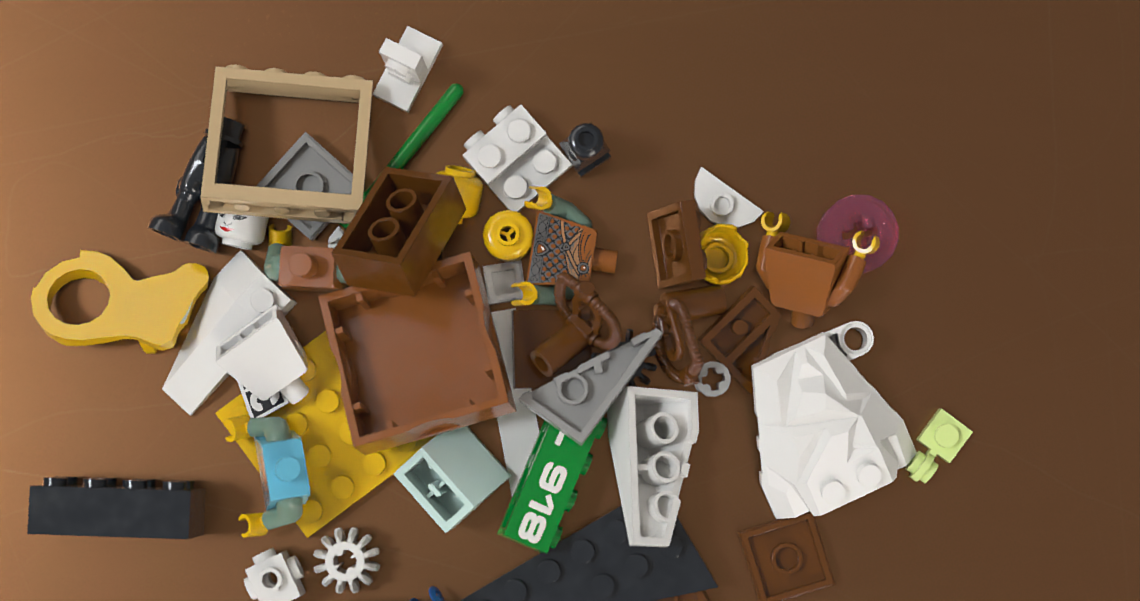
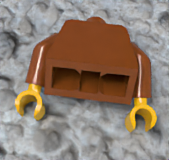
M768 211L761 217V225L767 233L761 238L756 270L766 289L769 290L772 304L792 310L791 323L794 327L801 329L811 328L814 326L815 316H824L831 307L841 305L853 292L866 267L867 262L864 260L866 254L876 252L879 248L880 240L878 236H875L871 246L863 249L861 247V239L865 231H859L852 240L855 252L853 255H849V247L785 233L790 227L789 215L781 212L778 224L774 227V213Z

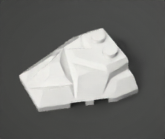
M824 332L751 365L754 411L758 416L759 436H756L757 449L760 451L761 458L759 482L776 519L796 518L809 511L813 516H822L892 483L897 478V470L907 466L917 454L904 420L859 373L857 368Z

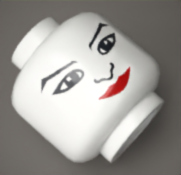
M218 213L215 232L219 237L223 238L221 244L252 250L253 245H259L263 242L269 217Z

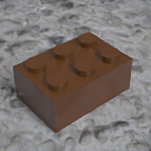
M390 167L383 169L331 253L348 286L416 297L466 211V206L453 176Z

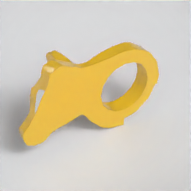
M80 250L79 258L62 261L44 274L36 288L33 287L31 295L33 315L47 336L66 346H88L122 339H134L139 341L146 354H156L157 349L164 351L174 347L179 332L188 324L195 301L208 288L209 276L205 266L197 263H187L174 272L136 281L110 256L97 251ZM81 278L95 279L109 289L110 298L108 306L99 317L91 322L80 325L65 324L56 319L52 314L51 305L54 295L62 286L72 280Z

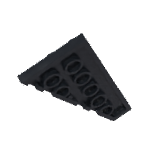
M621 505L561 540L554 549L549 548L547 554L539 553L459 601H654L717 588L719 585L678 516L670 546H630Z

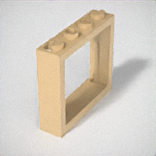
M242 65L216 66L201 189L203 212L350 224L364 199L373 80H365L356 75H348L343 78L328 77L320 72H306L305 74L287 73L279 68H269L261 71L250 70ZM227 91L359 103L351 195L217 183Z

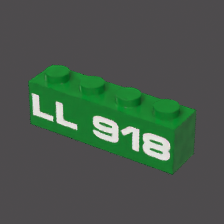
M602 417L582 446L544 420L497 535L539 553L547 554L549 548L554 549L563 531V527L559 526L564 511L570 512L576 501L578 490L574 489L579 475L584 476L591 465L593 454L589 453L594 439L599 440L607 426L608 418Z

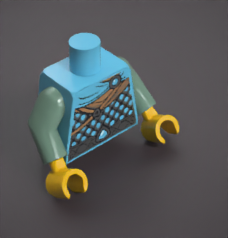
M241 415L225 419L223 424L229 423L233 428V435L225 437L228 442L250 436L254 437L266 508L264 513H250L239 516V521L247 520L249 525L247 533H243L241 536H264L268 530L299 520L303 514V504H306L310 496V486L301 437L294 430L291 431L288 422L281 417L250 419L247 415Z

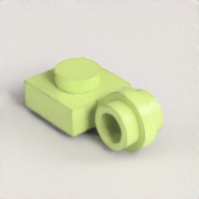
M939 408L916 439L927 447L928 450L925 454L918 451L908 463L906 470L910 472L909 477L915 482L921 480L923 483L929 481L939 466L934 462L935 456L937 455L945 462L951 463L973 431L942 408Z

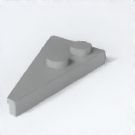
M656 328L648 333H642L630 339V342L610 352L606 351L579 365L577 369L555 377L553 381L542 387L522 394L519 402L582 446L660 340L663 332Z

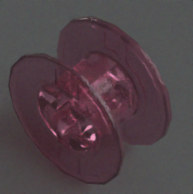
M851 195L838 200L823 214L817 227V240L849 247V255H853L855 252L852 243L853 238L843 240L842 234L854 230L853 225L857 226L858 231L871 230L872 236L863 238L861 240V247L863 249L869 248L875 236H878L880 245L873 254H866L864 260L867 264L862 273L864 274L882 266L893 255L898 244L899 226L894 213L883 201L870 195Z

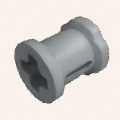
M710 361L705 363L698 376L699 383L694 386L697 391L706 397L719 396L728 389L731 383L729 370L719 362ZM708 368H712L714 374H721L722 381L716 383V390H711L710 385H703L702 377L708 374Z

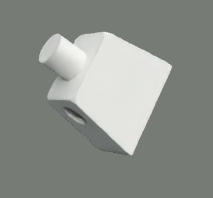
M277 304L216 347L215 362L262 401L269 399L280 391L291 404H295L302 400L309 392V388L300 378L308 370L306 353Z

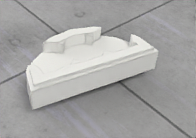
M703 167L700 168L694 181V197L699 211L709 222L713 224H731L739 228L753 223L763 214L764 211Z

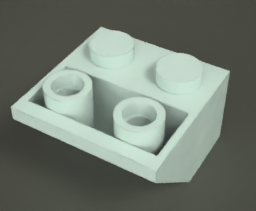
M468 426L438 434L393 473L445 533L455 528L511 477V474Z

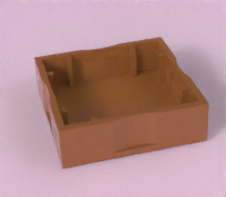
M471 252L436 261L416 297L354 286L318 296L330 349L336 358L340 370L341 396L353 447L362 454H372L517 412L480 267Z

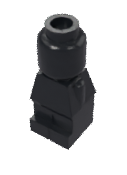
M592 122L581 123L571 130L569 137L559 143L561 150L580 178L611 158L609 154L611 150L605 143L601 130L596 125H593Z

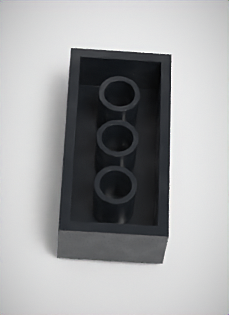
M75 476L43 477V484L31 485L29 489L27 534L192 539L204 535L206 488H195L194 480L163 481V487H156V479L123 480V485H117V478L108 477L84 478L83 484H78V477Z

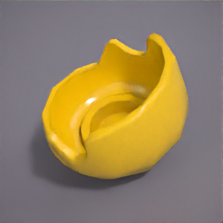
M715 224L700 232L701 247L707 257L706 278L704 280L711 284L722 285L729 284L741 277L749 263V243L737 232V227L731 224Z

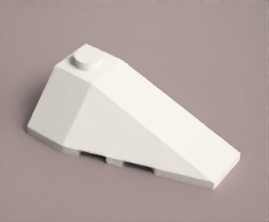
M242 250L214 277L162 388L190 416L230 375L215 362L216 347L275 304L279 306L284 316L297 304L275 281L268 279L265 272Z
M627 386L608 409L607 418L608 438L629 545L670 546L681 503L679 494L683 478L688 476L690 464H688L692 444L696 443L699 434L698 392Z

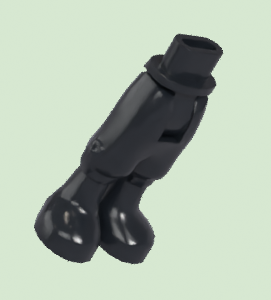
M226 117L223 120L217 183L232 184L239 150L244 145L239 140L245 125ZM206 128L204 131L205 136L194 149L183 175L177 180V198L167 214L154 215L150 219L147 228L178 242H183L184 240L186 244L216 254L220 244V239L215 233L218 213L203 212L201 202V209L197 219L187 232L193 207L199 199L201 200L208 129Z

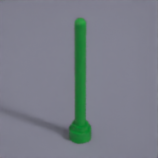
M459 83L450 85L386 167L405 168L464 93L462 85ZM378 177L374 180V182L370 185V187H369V188L366 190V192L364 193V199H363V201H364L365 198L367 197L368 193H369L370 190L372 189V187H373V185L375 184V182L377 181ZM338 223L344 229H347L349 224Z

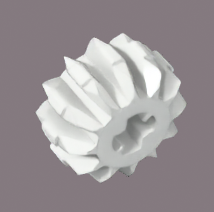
M341 527L334 530L336 542L327 535L321 538L322 544L328 551L323 549L314 551L315 557L325 559V563L314 567L315 573L327 570L329 575L323 579L322 584L326 587L336 579L335 589L336 593L339 594L343 593L347 581L352 593H357L360 591L358 578L366 585H370L373 582L371 575L365 569L370 571H378L380 569V564L369 561V557H374L380 553L379 548H372L367 551L364 547L372 540L370 534L365 535L359 542L356 541L359 533L357 527L350 529L347 540ZM349 550L353 553L351 558L356 557V564L345 570L341 567L344 563H338V556L345 554Z

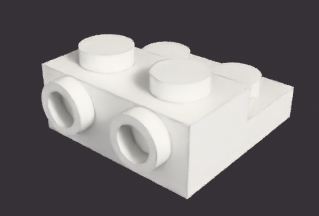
M521 104L515 110L509 105L499 112L493 119L496 126L486 135L480 130L470 137L464 144L467 151L462 155L464 160L476 171L477 175L508 210L517 212L526 207L524 201L532 202L538 196L537 191L530 189V186L548 188L572 167L570 161L548 138L547 133Z

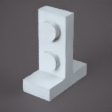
M407 26L399 43L386 38L379 51L385 62L386 69L373 95L409 113L443 47L442 42Z

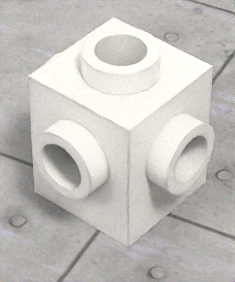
M271 548L252 557L255 565L245 569L248 577L244 579V584L252 600L292 601L306 593L300 578L304 577L301 564L295 555L290 557L287 550L276 554L274 548ZM271 572L276 574L278 578L277 583L272 581Z

